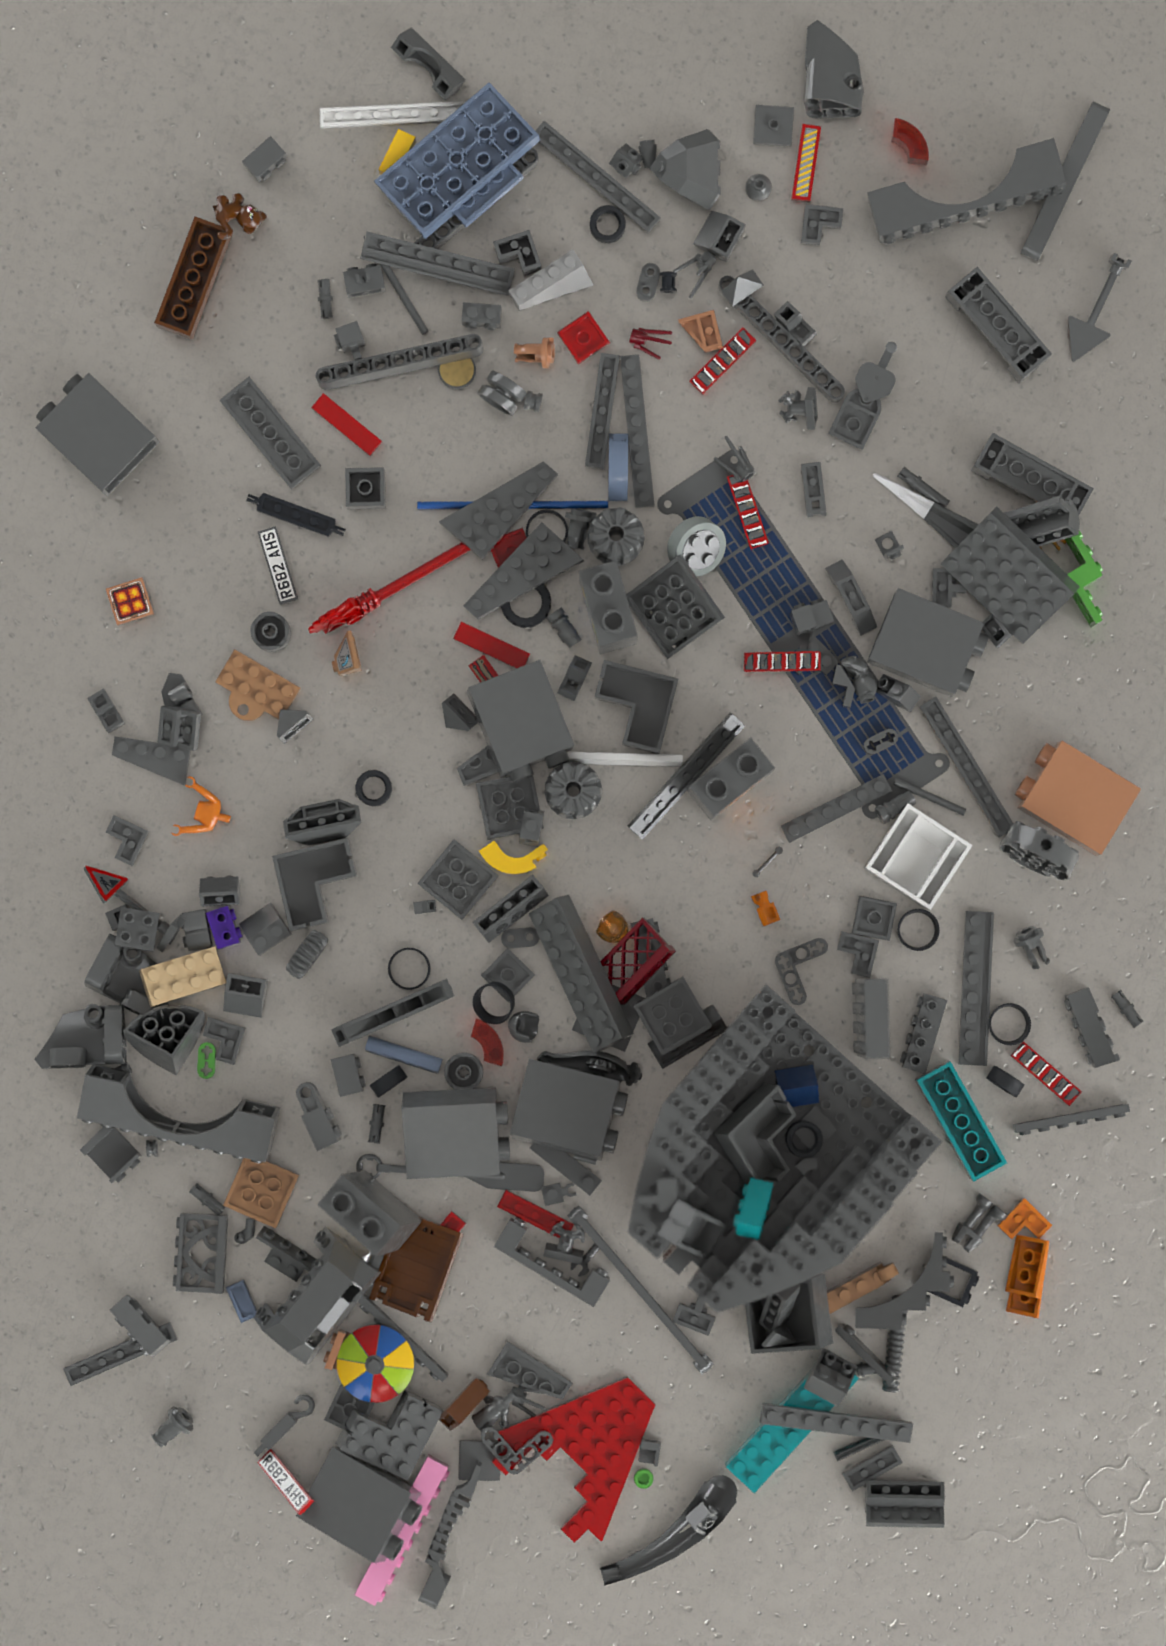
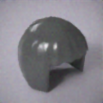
M529 1011L515 1013L508 1022V1029L512 1037L519 1042H532L538 1033L539 1015Z

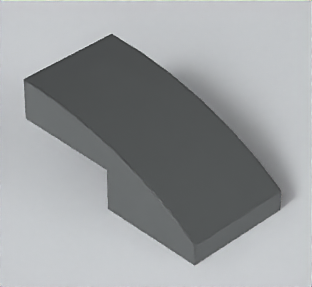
M104 688L87 698L108 733L125 724Z

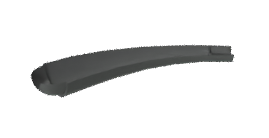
M717 1475L708 1482L705 1481L682 1515L659 1538L644 1549L621 1561L600 1567L604 1586L649 1571L679 1556L703 1540L724 1520L736 1504L737 1487L734 1481L724 1475ZM701 1502L708 1505L712 1504L717 1509V1516L719 1518L714 1521L710 1528L705 1529V1535L696 1532L692 1526L679 1533L689 1524L686 1516Z

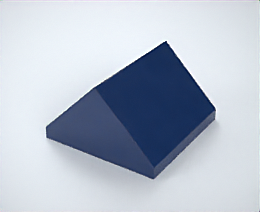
M813 1064L774 1070L776 1083L787 1098L785 1101H788L792 1107L819 1103L818 1083Z

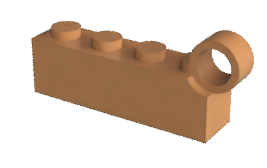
M880 1261L827 1290L829 1313L837 1311L889 1282L892 1277L899 1273L894 1263L892 1262L884 1266Z

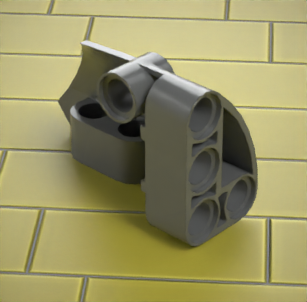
M90 1004L85 1009L63 1014L52 1035L34 1060L42 1069L83 1068L86 1065L126 1064L127 1045L123 1032L126 1028L124 1006H98ZM92 1011H99L96 1018H90Z

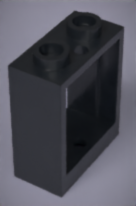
M947 1258V1264L970 1273L960 1299H955L939 1291L927 1292L963 1308L964 1304L967 1305L971 1299L972 1294H970L972 1286L975 1287L978 1283V1271Z

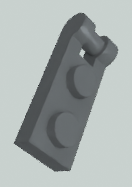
M821 462L801 464L807 518L817 514L826 516ZM819 501V507H812V502Z

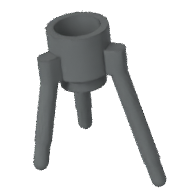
M705 251L702 255L698 253L694 258L673 270L676 273L697 261L696 265L699 271L696 275L699 276L702 272L703 274L690 293V299L697 292L707 274L712 270L711 267L716 263L715 256L708 251Z
M725 436L726 442L740 462L736 466L737 471H734L717 457L714 458V461L734 475L737 480L747 481L755 474L754 467L751 465L742 446H739L741 457L728 436Z
M521 1385L518 1388L513 1386L512 1390L517 1394V1397L511 1401L513 1406L520 1408L531 1417L536 1414L521 1404L527 1403L541 1410H546V1407L526 1399L527 1393H524V1391L539 1394L541 1392L522 1387Z

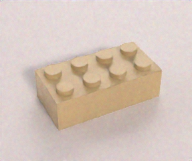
M215 946L139 970L150 1007L226 984Z

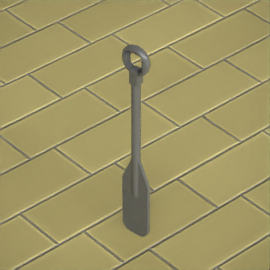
M374 1154L361 1156L356 1164V1170L359 1172L363 1169V1163L361 1162L363 1159L366 1158L367 1161L375 1159L378 1162L376 1165L377 1174L373 1176L370 1173L375 1179L382 1172L406 1173V1166L384 1164ZM500 1162V1175L460 1176L466 1177L488 1189L537 1192L541 1190L544 1184V1170L541 1166L534 1164Z

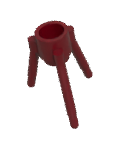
M633 328L629 343L634 344L633 348L640 349L660 360L661 357L641 346V344L645 345L646 340L671 345L672 341L651 337L648 334L672 335L673 332Z

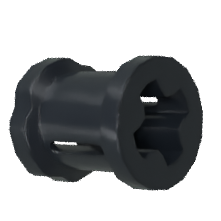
M660 272L662 277L660 292L676 293L675 277L677 272Z

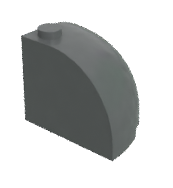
M187 1005L158 1006L143 1015L137 1016L123 1032L127 1041L140 1054L163 1069L177 1075L200 1036L204 1024V1011Z

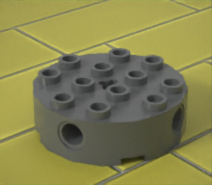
M1019 821L1009 825L1007 833L1000 843L1001 851L1011 854L1010 858L1015 862L1047 877H1050L1052 874L1058 880H1069L1079 860V851L1065 844V839L1057 835L1053 837L1047 834V830L1037 826L1035 829Z

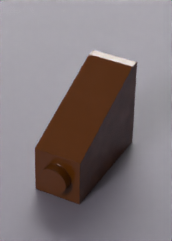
M477 1378L471 1381L444 1409L439 1421L449 1431L459 1426L490 1392L487 1389V1384Z

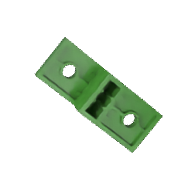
M1079 530V535L1064 539L1080 567L1067 575L1080 586L1072 597L1089 626L1093 627L1103 620L1101 618L1103 614L1098 606H1094L1091 601L1093 600L1089 590H1085L1084 587L1103 576L1101 573L1103 569L1098 561L1095 562L1091 556L1093 552L1088 545H1084L1081 540L1083 536Z

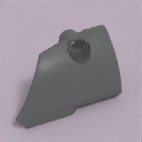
M817 20L807 27L804 98L806 114L811 118L858 117L862 112V97L864 95L858 55L836 33Z
M109 934L85 978V986L120 1003L125 1009L137 1015H143L158 1006H169L167 1002L150 1007L139 970L156 965L157 963L141 950L115 946L116 936ZM130 950H135L138 954L136 957L130 958L127 956V953Z

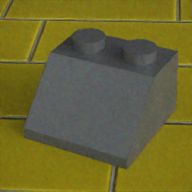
M269 903L239 923L248 941L259 956L292 935L272 903Z

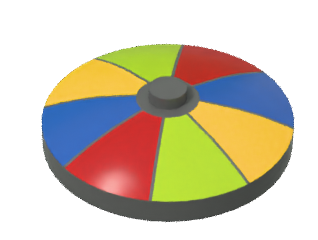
M370 1324L356 1329L344 1340L337 1356V1372L341 1383L350 1394L366 1402L379 1403L395 1398L407 1387L414 1372L415 1361L410 1343L399 1331L387 1325Z

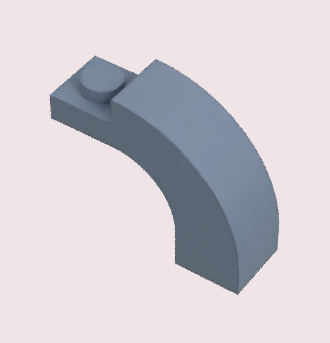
M609 434L608 501H628V434Z

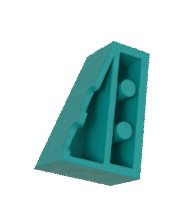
M750 1178L749 1185L744 1186L742 1196L745 1198L744 1200L740 1199L738 1211L741 1212L740 1215L736 1214L733 1225L737 1226L736 1235L759 1240L764 1220L766 1221L767 1218L766 1213L770 1209L773 1183Z

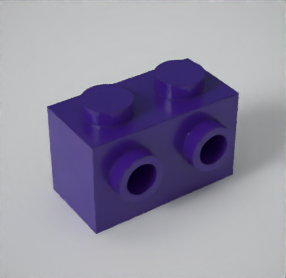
M225 906L206 912L217 949L241 943L240 938H243L240 927H236L234 920L237 919L234 908L231 909L230 906Z

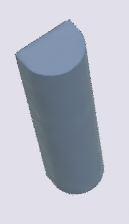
M369 1036L365 1046L366 1052L435 1074L439 1073L443 1061L442 1058L373 1036Z

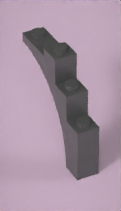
M444 979L331 1029L338 1047L454 997L452 987L448 980Z
M935 1232L934 1245L929 1262L913 1286L900 1296L886 1303L872 1307H857L855 1309V1328L902 1330L903 1325L907 1323V1314L903 1313V1310L926 1311V1306H930V1295H927V1291L950 1292V1288H954V1276H950V1271H943L947 1264V1256H943V1248H947V1237L943 1236V1232Z

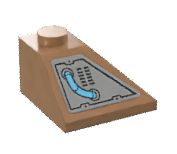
M351 630L346 632L334 655L335 661H332L334 673L338 672L339 676L362 671L354 634Z

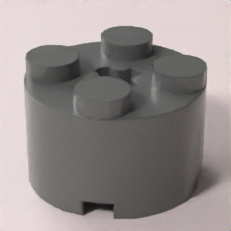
M276 612L261 613L251 625V637L255 644L264 651H279L286 647L290 640V626L285 618ZM270 627L275 631V633H272V636L266 633V631L270 630Z
M467 1052L458 1053L452 1056L446 1063L444 1076L447 1083L455 1090L474 1089L483 1078V1066L475 1055ZM463 1066L469 1071V1074H466L465 1077H462V1074L459 1073Z

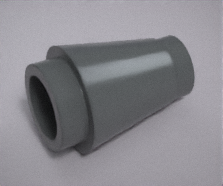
M655 140L639 141L640 146L638 148L640 155L643 157L644 168H650L656 159L657 144H655Z

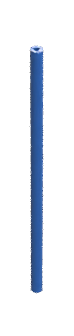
M474 501L417 502V509H461ZM535 501L528 509L608 508V501Z

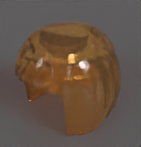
M611 910L600 920L596 934L608 943H618L628 933V924L622 914Z

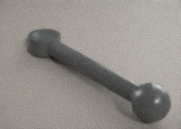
M777 847L767 861L758 870L753 871V876L759 877L760 872L778 854L783 852V848Z

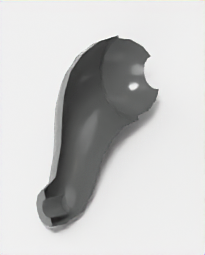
M544 1051L537 1058L540 1062L617 1080L620 1083L625 1079L630 1080V1072L626 1061L607 1052L578 1051L551 1053ZM595 1058L615 1064L616 1072L604 1074L593 1071L586 1065L587 1059Z

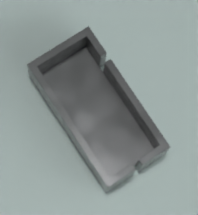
M677 1200L670 1209V1218L661 1224L658 1235L682 1249L708 1259L727 1225L710 1214Z

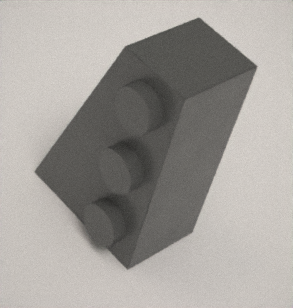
M126 1295L110 1309L116 1317L117 1323L128 1330L127 1334L134 1342L138 1341L141 1345L139 1347L146 1356L149 1354L155 1357L171 1342L135 1298Z

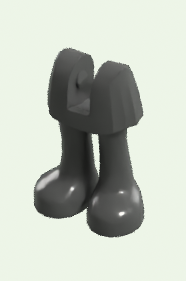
M980 1193L976 1197L977 1205L964 1223L959 1222L952 1236V1240L956 1243H959L966 1234L970 1236L963 1247L968 1253L983 1242L981 1238L992 1223L996 1220L1004 1221L1008 1217L996 1205L992 1206L993 1203ZM991 1207L988 1214L985 1216V1218L982 1220L979 1226L975 1230H973L972 1227L975 1225L978 1219L987 1209Z

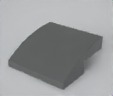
M161 706L157 742L170 747L180 746L192 751L197 750L201 713L184 708Z
M459 1441L458 1480H469L474 1472L477 1461H480L482 1466L478 1481H500V1470L492 1463L495 1456L483 1441ZM492 1441L493 1444L490 1446L493 1448L499 1441ZM501 1445L496 1449L497 1454L501 1452Z

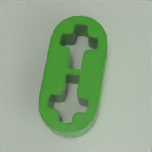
M210 1042L201 1044L198 1049L197 1071L199 1076L204 1079L213 1077L216 1071V1047ZM206 1045L209 1046V1049H212L208 1059H206V1054L202 1052ZM205 1062H208V1068L212 1069L208 1076L205 1075V1072L201 1071L202 1068H205Z

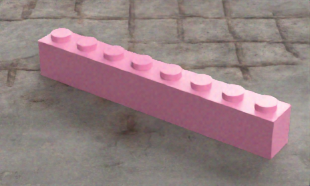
M428 1454L411 1486L421 1492L417 1503L423 1506L419 1517L412 1526L404 1524L398 1535L399 1538L404 1540V1544L393 1561L386 1558L384 1562H371L355 1592V1596L374 1606L377 1601L382 1602L386 1594L383 1591L386 1584L391 1585L395 1574H393L395 1567L400 1568L404 1557H402L404 1550L409 1551L414 1541L411 1539L413 1533L418 1534L423 1524L420 1522L422 1516L427 1517L432 1507L429 1505L431 1499L437 1498L441 1490L438 1488L440 1482H445L450 1473L447 1470L448 1464Z

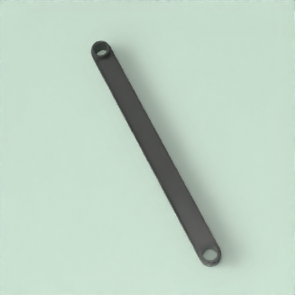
M580 1206L571 1210L567 1216L575 1226L580 1225L647 1303L695 1360L693 1364L702 1375L705 1372L707 1373L714 1365L705 1353L702 1355L602 1239L586 1220L588 1215Z

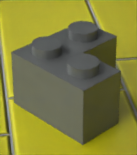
M530 230L493 241L499 264L518 258L524 276L542 269Z
M820 598L810 602L811 605L805 606L804 603L793 606L794 608H792L789 615L797 636L834 623L827 600L822 601Z

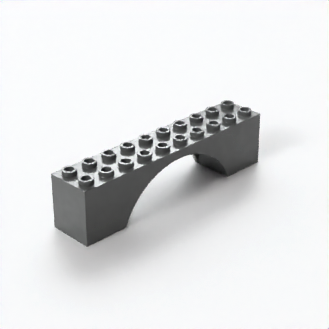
M1052 138L1017 148L1013 165L1005 179L992 192L972 202L954 205L930 201L913 191L905 181L867 192L879 241L880 243L884 242L886 245L896 242L895 239L903 237V239L911 238L914 236V233H929L933 231L932 228L938 226L946 228L951 226L952 222L958 221L963 223L969 221V217L976 215L977 218L984 217L993 210L1001 212L1006 210L1007 206H1022L1025 204V201L1031 199L1033 202L1039 201L1048 194H1051V196L1063 193L1062 190H1065L1066 179L1055 139Z
M93 1064L85 1075L77 1118L82 1119L85 1123L95 1122L106 1128L116 1127L123 1132L133 1131L144 1137L150 1135L157 1137L161 1141L171 1140L175 1141L178 1145L188 1144L199 1150L209 1149L213 1150L216 1154L226 1153L237 1159L247 1158L251 1159L254 1163H265L272 1149L280 1107L242 1099L238 1106L218 1119L202 1123L181 1122L168 1118L153 1109L136 1089L131 1072Z

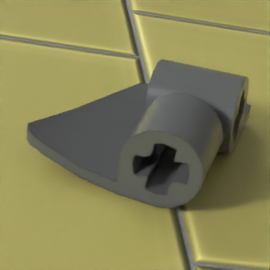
M169 673L161 691L164 706L184 708L201 713L192 698L193 693L182 674Z

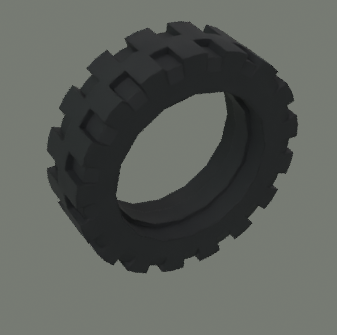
M545 584L535 588L542 599V605L537 614L529 618L519 617L512 611L510 602L501 606L505 618L513 625L521 628H531L541 624L551 609V596Z

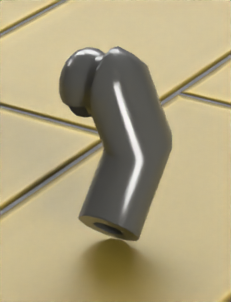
M246 1218L245 1229L234 1236L236 1243L245 1244L254 1237L255 1219Z

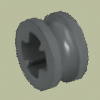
M146 1140L147 1157L151 1155L158 1157L157 1140H153V1142Z

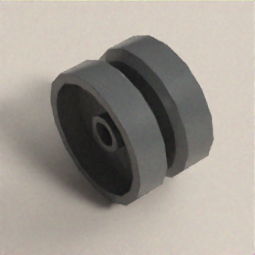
M492 370L486 378L491 386L482 385L477 394L496 409L509 416H513L517 406L512 400L522 402L527 393L508 377Z

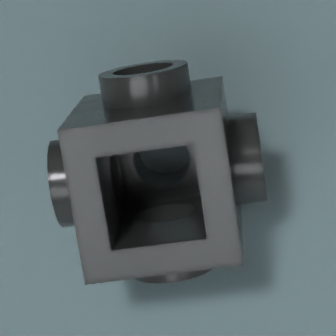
M626 143L617 150L609 164L619 174L627 178L630 174L635 175L641 168L640 162L643 157L637 150L631 148Z

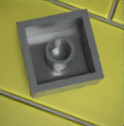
M384 467L345 468L347 509H386Z

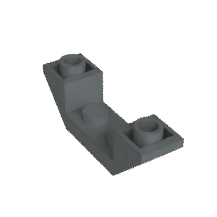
M843 559L826 567L825 569L833 585H836L853 617L852 621L860 636L877 628L872 611L852 572Z

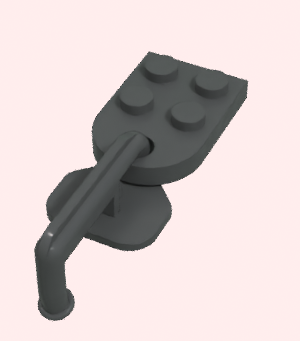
M888 342L886 344V349L878 365L872 362H866L861 365L855 377L858 388L846 396L828 434L863 450L881 413L880 398L888 396L895 385V375L886 370V367L893 353L897 350L896 343Z

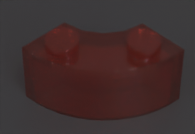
M895 118L891 142L898 144L904 149L908 163L927 165L929 151L922 133L911 123Z
M476 1018L471 1037L481 1044L484 1051V1061L503 1066L504 1048L500 1036L491 1025Z

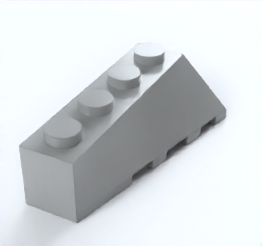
M572 249L510 289L509 295L520 311L594 285L582 262Z

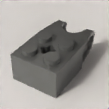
M311 1082L299 1085L296 1095L304 1112V1115L301 1117L316 1150L319 1151L340 1141L342 1132L338 1124L334 1125L332 1118H334L333 1112L330 1107L326 1108L317 1087ZM304 1087L310 1088V1097L303 1095L302 1090Z

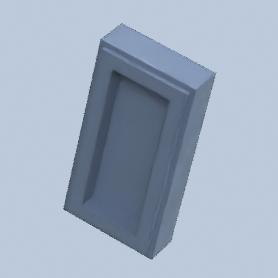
M244 1279L226 1287L240 1322L242 1323L254 1318L257 1308Z

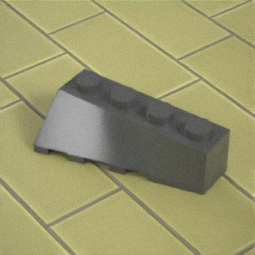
M1089 987L1065 995L1066 1000H1064L1067 1011H1071L1073 1015L1071 1022L1073 1027L1079 1030L1081 1036H1078L1081 1046L1087 1050L1088 1054H1085L1088 1064L1097 1068L1119 1061L1118 1053L1114 1055L1112 1051L1114 1045L1112 1039L1108 1034L1105 1035L1106 1026L1101 1016L1098 1017L1097 1013H1099V1010Z

